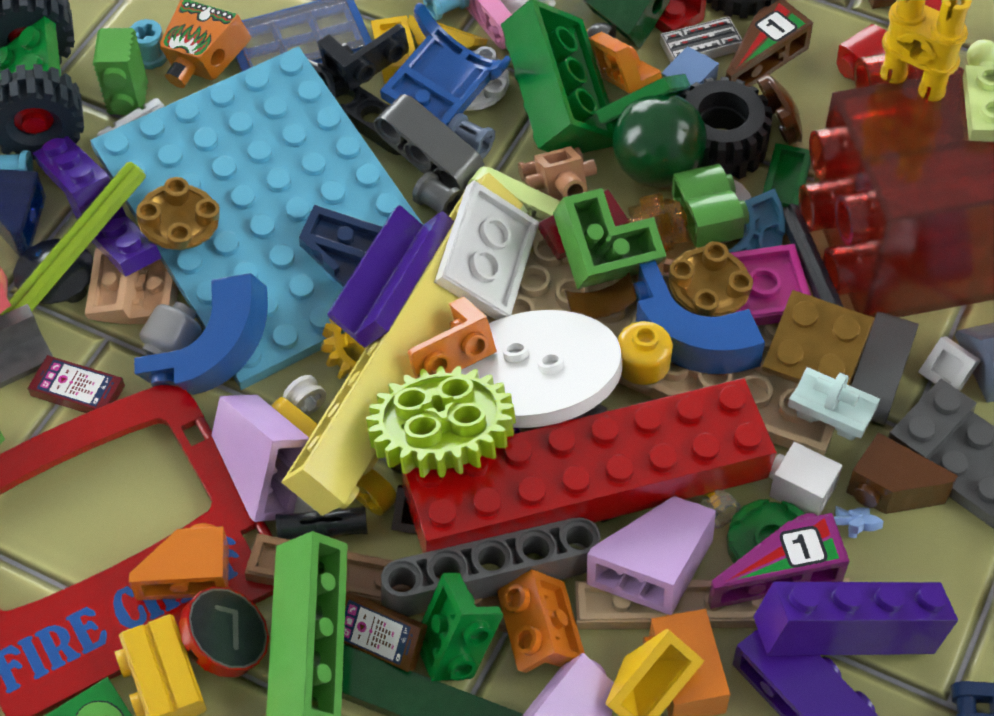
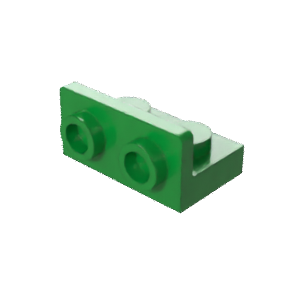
M460 573L442 574L421 623L428 625L420 656L431 681L472 679L503 618V613L498 606L476 607L474 597L468 591Z

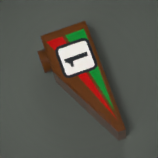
M778 0L770 6L761 8L754 16L726 71V77L729 78V81L736 82L737 79L744 81L747 87L756 84L757 79L761 78L765 73L770 75L809 49L814 22L785 0Z

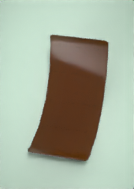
M629 272L615 284L601 290L585 293L565 290L570 311L593 319L608 317L618 313L637 299Z

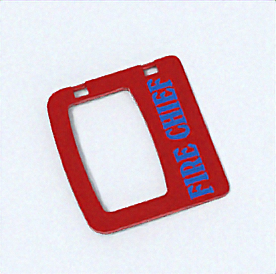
M157 385L78 416L0 454L1 495L32 477L95 447L155 424L167 425L212 502L207 512L181 529L190 528L200 523L212 524L216 527L223 526L229 545L228 587L244 594L254 604L273 595L274 586L246 580L245 571L251 555V549L243 537L244 534L254 529L259 534L273 535L265 521L254 522L249 517L211 436L212 430L195 399L186 390L175 385ZM196 425L205 440L191 446L183 431ZM169 536L102 572L40 600L9 611L0 609V707L5 716H42L63 705L106 677L111 680L121 675L122 673L115 655V651L123 649L119 638L121 632L139 625H146L150 621L169 614L174 615L179 629L181 612L192 598L136 601L129 584V573Z

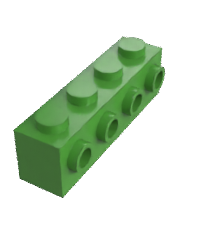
M314 531L276 546L266 716H341L348 544Z

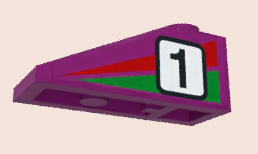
M807 513L785 523L712 580L708 598L710 609L762 599L774 581L843 582L850 560L833 514L828 513L817 516L814 513Z

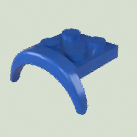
M418 3L414 8V16L426 39L381 88V98L392 104L401 94L409 95L448 126L452 118L458 113H463L491 80H495L503 74L509 66L511 59L506 55L502 60H492L467 49L452 38L435 21L424 4Z

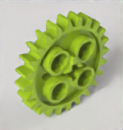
M439 366L436 374L429 375L425 369H421L420 378L417 379L404 375V384L402 386L390 383L388 384L390 394H377L378 404H370L371 416L366 417L371 448H375L377 458L386 457L387 465L390 468L401 463L403 474L409 473L415 467L419 468L420 477H425L431 469H437L439 477H444L447 468L452 467L458 474H463V465L467 463L476 468L481 467V456L495 459V447L506 448L508 446L507 437L514 435L513 424L516 423L511 393H505L504 383L494 384L493 375L491 374L479 379L478 369H473L464 375L462 374L461 366H457L452 373H445L443 366Z

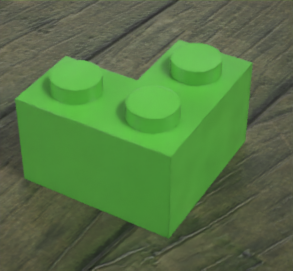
M603 188L563 197L553 212L577 290L623 278L628 272L630 276L639 274L640 264L655 260L657 265H659L666 257L654 217L615 227Z

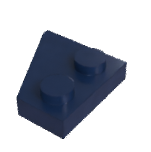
M314 205L299 236V244L302 249L344 287L382 226Z

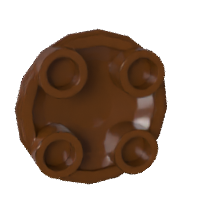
M765 73L761 78L757 79V84L762 95H765L767 98L768 106L772 108V115L776 113L781 123L778 128L784 141L789 146L796 142H802V124L795 101L775 78Z

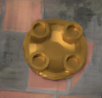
M173 177L168 179L164 186L158 187L145 196L137 206L136 216L140 231L150 242L167 249L184 250L197 247L211 238L218 228L220 207L205 191L189 185L181 177Z
M714 241L707 243L705 247L684 252L672 262L668 274L669 289L675 300L687 311L706 317H718L735 313L746 304L753 287V278L748 273L745 265L733 254L729 253L726 245Z

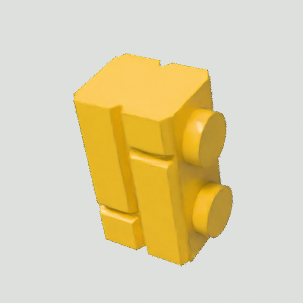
M174 615L163 616L148 622L146 625H139L119 634L123 649L115 651V655L123 678L133 676L137 692L129 694L136 716H197L205 713L207 708L186 648L181 641L180 631Z

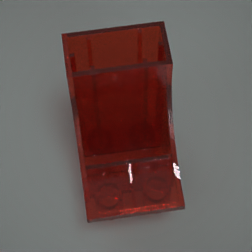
M886 53L858 58L854 68L856 88L832 92L825 129L813 130L810 134L809 153L815 178L813 183L800 186L798 196L799 209L809 231L823 230L829 245L824 250L823 262L838 295L848 294L856 312L874 318L878 311L896 317H905L994 300V142L969 141L962 79L964 70L958 67V70L949 76L944 98L939 101H928L931 87H928L925 98H922L918 93V87L924 70L909 64L906 80L899 84L890 83L892 69H890L889 77L886 81L880 75Z

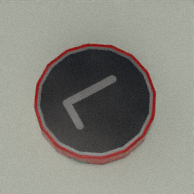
M212 586L199 591L183 608L179 621L181 641L187 652L192 650L194 655L199 658L196 663L205 671L219 677L237 678L255 668L266 655L269 643L266 621L258 607L244 594L229 587Z

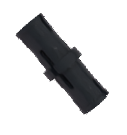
M365 505L335 509L323 516L317 511L283 515L276 514L277 537L292 540L311 531L328 537L361 533L368 534Z

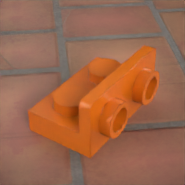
M602 31L589 37L602 78L631 94L663 78L659 69L639 59L634 47Z
M531 569L498 590L497 593L518 671L527 673L545 662L561 667L580 654H585L564 581Z

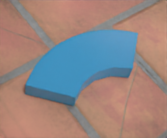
M774 188L745 201L749 212V223L744 225L743 238L739 239L737 245L731 248L729 253L782 245L783 235L785 234V216L781 201Z

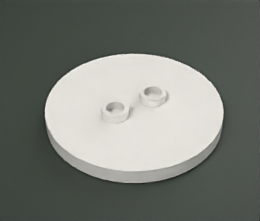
M539 310L510 315L489 323L497 352L462 369V374L464 375L473 369H478L479 379L491 374L493 375L494 384L503 382L505 393H511L512 404H514L516 423L513 424V428H534L573 419L600 404L609 396L619 382L622 373V356L616 336L601 322L574 312Z

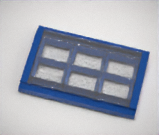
M317 0L242 20L252 38L235 59L240 72L299 46L308 60L322 63L317 41L328 34L340 44L346 43L353 53L372 42V39L354 0Z

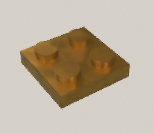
M792 290L762 365V371L799 384L803 373L808 367L836 379L839 373L849 376L847 385H850L872 328L874 317Z

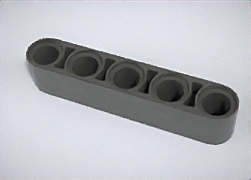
M582 517L571 518L396 559L388 563L381 574V604L407 617L425 613L440 581L437 576L443 573H460L474 600L498 595L499 589L531 569L559 580L587 573L588 552L593 546L600 543V531L596 524ZM578 543L586 547V549L578 550L569 544ZM535 553L543 557V559L533 560L525 555ZM494 564L500 569L490 571L484 569L482 565ZM407 585L411 590L398 592L392 589V587Z

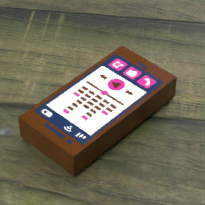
M346 592L344 643L407 672L416 669L428 625L353 592Z

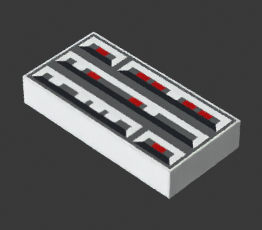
M729 16L660 35V44L670 63L687 46L712 59L735 53L742 42V38Z

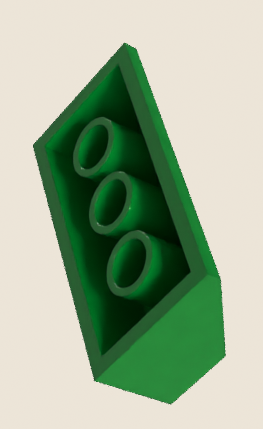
M537 0L527 1L501 23V27L505 37V46L510 54L515 70L514 76L519 84L524 100L523 106L528 114L533 130V139L538 149L550 152L571 146L573 149L579 147L582 153L613 147L612 138L616 122L601 123L596 114V110L610 104L583 19Z

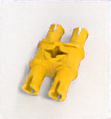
M897 0L889 9L890 23L888 31L882 38V47L886 54L880 75L886 81L889 77L890 69H892L890 83H902L908 76L909 64L924 70L918 87L919 95L925 98L928 87H931L928 101H939L946 94L949 76L957 71L960 65V49L968 37L965 20L972 0H961L960 5L958 0H942L940 11L925 5L926 0Z

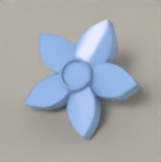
M835 506L836 516L833 517L836 525H848V537L857 538V534L863 530L876 531L883 528L884 521L875 515H871L869 508L859 507L847 511Z

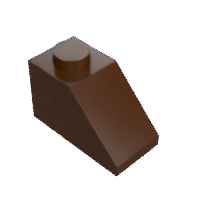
M878 432L852 470L846 493L854 496L861 505L875 508L884 514L946 504L958 475Z

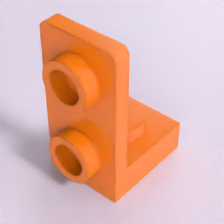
M464 296L449 303L454 319L450 322L451 329L408 350V357L416 379L420 378L421 369H425L429 375L436 374L439 366H443L445 373H452L457 366H461L462 370L497 352L487 316Z

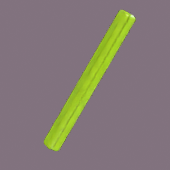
M129 161L120 169L9 299L11 306L3 311L0 316L28 304L31 311L38 306L145 180L146 174L140 167Z

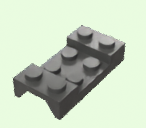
M941 378L890 431L888 438L958 475L950 498L994 529V426L974 413L977 404L974 400Z

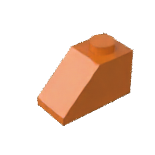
M200 523L190 528L174 531L129 573V584L136 601L193 598L199 591L212 586L228 587L229 545L224 527Z

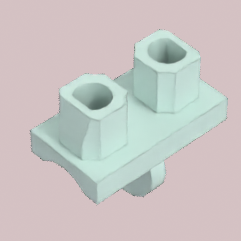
M807 367L797 388L789 398L788 407L796 410L797 417L810 423L820 420L835 427L837 435L852 441L856 437L862 438L879 405L880 399L847 385L849 376L839 373L836 379Z

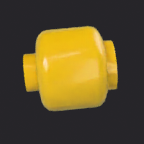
M647 321L635 322L623 329L618 336L622 356L621 375L623 378L638 385L655 384L663 379L669 371L673 343L670 334L662 326Z

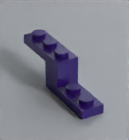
M68 136L51 139L41 149L33 152L38 166L65 193L77 220L111 181L109 175ZM123 207L117 211L92 241L125 277L162 258L157 245L150 242L140 231V228L126 216Z

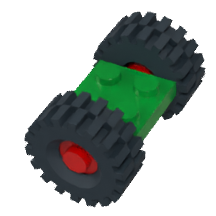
M0 0L1 153L7 155L14 151L15 154H20L23 150H29L33 160H35L33 152L41 149L47 141L68 136L77 144L80 140V133L84 131L82 99L79 87L76 82L72 83L71 77L68 74L64 73L61 76L60 70L61 56L68 58L71 54L70 47L74 48L75 43L72 10H70L68 0Z

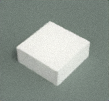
M947 336L939 339L918 373L934 384L942 378L961 391L981 360Z

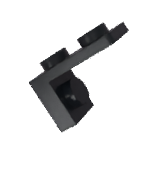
M401 24L395 25L355 53L346 43L340 44L330 34L317 41L323 66L350 92L361 84L370 81L374 75L390 64L399 61L409 51L406 31Z

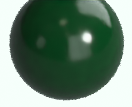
M670 93L647 96L632 102L618 117L613 130V151L621 169L634 181L649 187L672 186L674 173L696 169L702 163L706 150L707 131L697 109L684 98Z

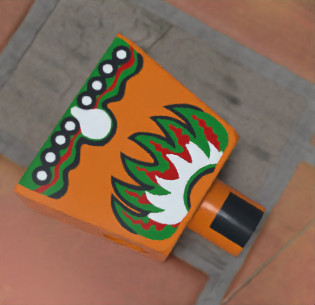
M181 0L160 42V49L171 64V67L165 74L166 79L178 88H184L192 75L208 80L217 79L252 38L239 15L191 0Z

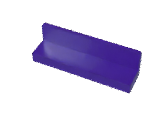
M401 205L395 207L327 313L328 317L364 348L386 334L454 223V220L441 211L422 225Z

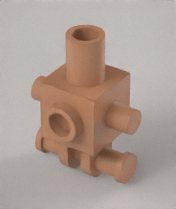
M570 146L535 155L534 161L518 163L520 178L522 181H525L526 185L536 190L539 189V191L559 201L563 197L587 192L585 177L597 174L595 161L593 159L584 161L579 147L573 149Z

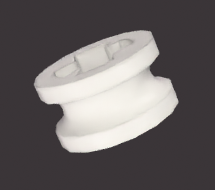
M304 375L295 379L288 385L283 394V398L289 400L307 416L318 410L327 396L326 391L321 386H318L317 380L312 375Z

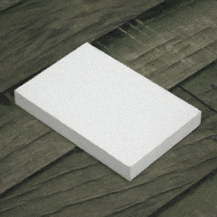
M475 180L466 186L434 283L459 298L464 296L480 311L495 320L510 316L539 222Z

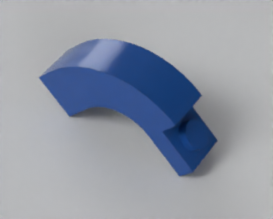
M655 260L639 265L638 282L633 284L637 296L636 322H654L662 326L670 334L673 343L671 363L688 370L708 374L737 373L761 366L765 341L749 309L718 317L693 314L678 305L672 298Z
M251 273L211 280L212 311L210 320L203 333L192 344L183 349L134 358L135 375L151 383L152 387L157 385H177L192 395L211 390L232 378L248 362L262 338L268 313L267 286Z

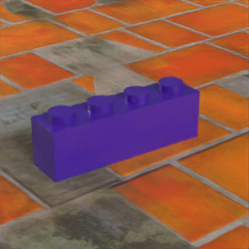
M774 581L753 616L767 656L935 654L958 622V618L941 582Z
M758 629L737 644L732 665L780 716H878L870 699L862 692L854 691L842 679L840 670L828 657H821L820 655L767 656Z

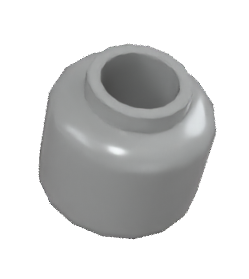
M178 301L175 302L173 307L165 304L158 305L140 331V339L145 344L142 350L147 355L180 350L192 344L203 333L201 326L195 320L197 313L189 306Z

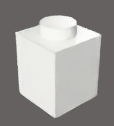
M793 442L786 456L779 453L773 462L769 478L773 479L769 496L780 502L782 500L792 503L806 514L814 513L818 516L823 511L837 486L842 464Z

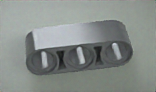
M401 94L374 120L375 130L385 142L423 174L429 171L434 172L439 176V181L450 188L457 187L463 191L478 169L484 166L483 159L474 148L409 95Z
M879 311L875 317L851 386L880 399L871 421L885 425L919 324Z

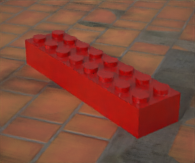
M745 378L516 433L513 436L507 437L508 446L506 448L495 447V459L481 456V467L479 468L467 463L463 465V474H458L452 467L447 468L444 477H439L437 469H431L425 477H420L419 468L415 467L407 474L402 473V482L422 553L571 518L582 517L595 523L657 507L673 496L688 499L767 479L777 452Z

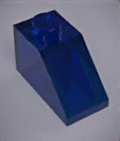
M0 169V235L16 254L21 257L28 248L32 247L46 200V194L38 172Z

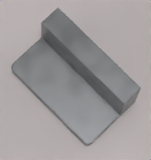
M28 304L0 316V388L37 372L47 355L53 357Z

